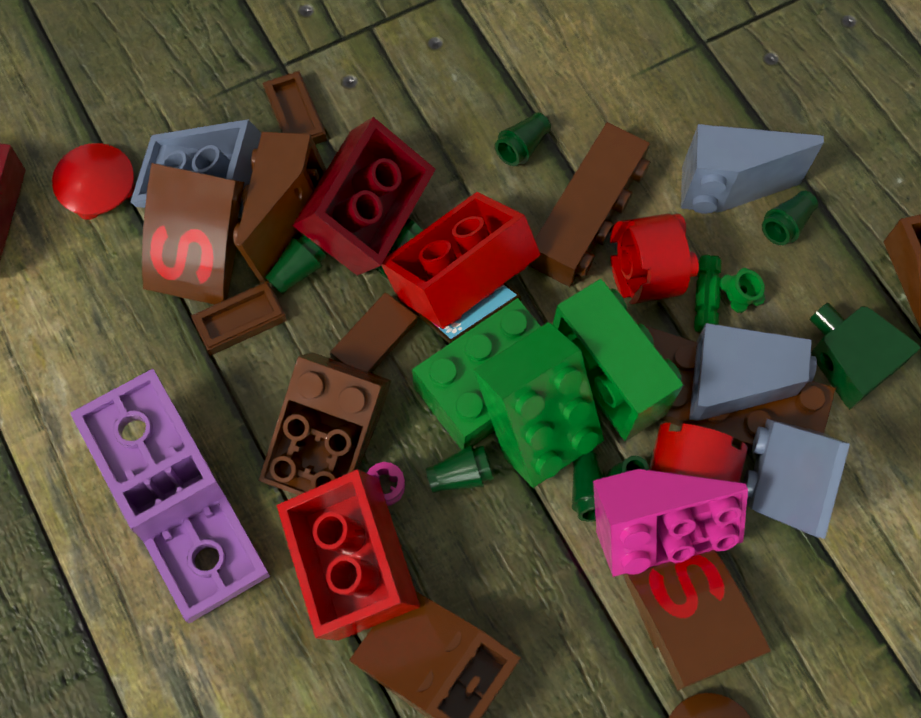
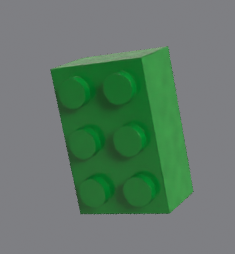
M601 278L557 305L553 326L581 349L593 399L622 439L626 442L666 416L684 385L681 382V374L676 365L668 358L663 359L653 346L654 341L649 330L641 323L636 324L629 315L621 294L614 288L609 289Z
M518 298L412 369L414 389L461 450L471 444L474 446L495 431L473 369L541 327Z
M547 322L473 369L504 458L532 488L546 479L555 476L561 469L583 454L591 452L604 441L581 349L550 322Z

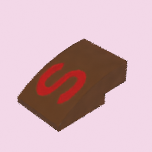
M151 163L143 225V289L214 305L227 300L237 250L234 244L233 233L238 220L245 182Z
M715 550L694 555L684 562H668L652 566L639 574H623L655 649L659 647L677 691L771 652L746 600Z

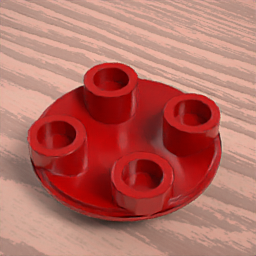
M103 143L85 144L71 150L58 162L52 176V188L57 200L66 209L77 213L80 218L85 220L94 219L99 214L116 208L125 199L133 195L136 186L134 183V170L128 157L118 148Z

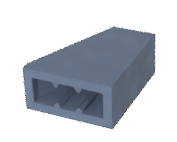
M706 323L697 339L689 420L699 421L796 396L807 382L813 381L817 360L815 356H811L812 340Z

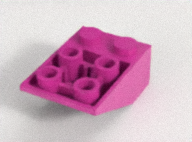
M642 469L593 481L596 532L613 577L626 573L630 575L639 574L652 566L668 562H684L694 555L712 550L725 551L731 549L736 544L743 543L748 488L744 483Z

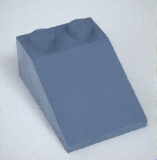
M248 119L151 135L130 203L135 207L145 208L151 163L245 182V187V185L250 184L253 171L251 166L252 152L259 146L261 132ZM242 199L238 218H242L244 206Z
M698 124L682 166L681 208L693 209L695 212L702 214L714 211L722 212L800 185L824 143V136Z
M767 419L765 428L759 426L755 433L752 452L757 453L754 470H747L743 479V483L748 488L747 506L777 521L815 537L825 539L850 444L819 431Z

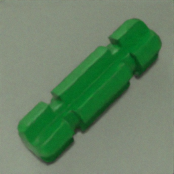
M702 255L698 261L699 271L697 275L699 280L696 282L695 301L697 315L694 320V329L697 333L702 332L706 323L719 325L717 309H720L721 278L719 273H721L722 260L717 255Z

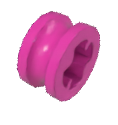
M381 462L372 466L367 474L378 479L380 475H389L391 482H397L396 488L390 486L391 493L384 494L387 506L395 504L404 494L405 480L403 472L398 466L388 462Z

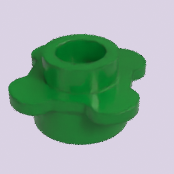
M742 268L736 275H724L720 279V287L726 291V295L731 302L730 306L735 312L743 313L750 305L760 306L764 303L765 285L762 278L756 272Z

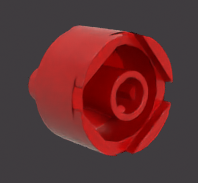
M668 213L622 220L614 225L610 243L618 242V255L610 256L611 268L616 286L623 298L631 297L632 299L629 303L633 305L679 297L686 292L690 277H695L698 274L699 263L696 254L693 251H689L686 238V222L681 214L672 215Z
M662 423L660 425L649 471L740 483L748 450L746 444L742 442L738 448L732 446L734 437L697 425L682 423L680 432L669 431L671 423Z

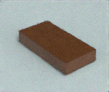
M300 71L263 82L265 94L281 133L311 134L315 145L327 141L326 132Z
M268 281L191 315L210 356L287 321L286 315Z
M385 292L330 351V356L333 360L372 373L415 326L417 316Z

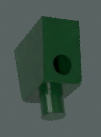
M828 302L809 319L825 335L813 349L811 355L816 357L818 367L832 387L836 388L835 391L849 410L907 363L921 349L916 342L866 306L860 307L847 319H844Z

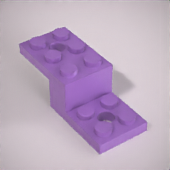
M154 369L70 412L130 529L144 542L184 620L188 624L270 577ZM138 420L146 424L145 432L141 438L135 441L123 439L122 432L128 423ZM205 548L218 550L219 561L213 569L201 571L196 568L195 558L201 550Z

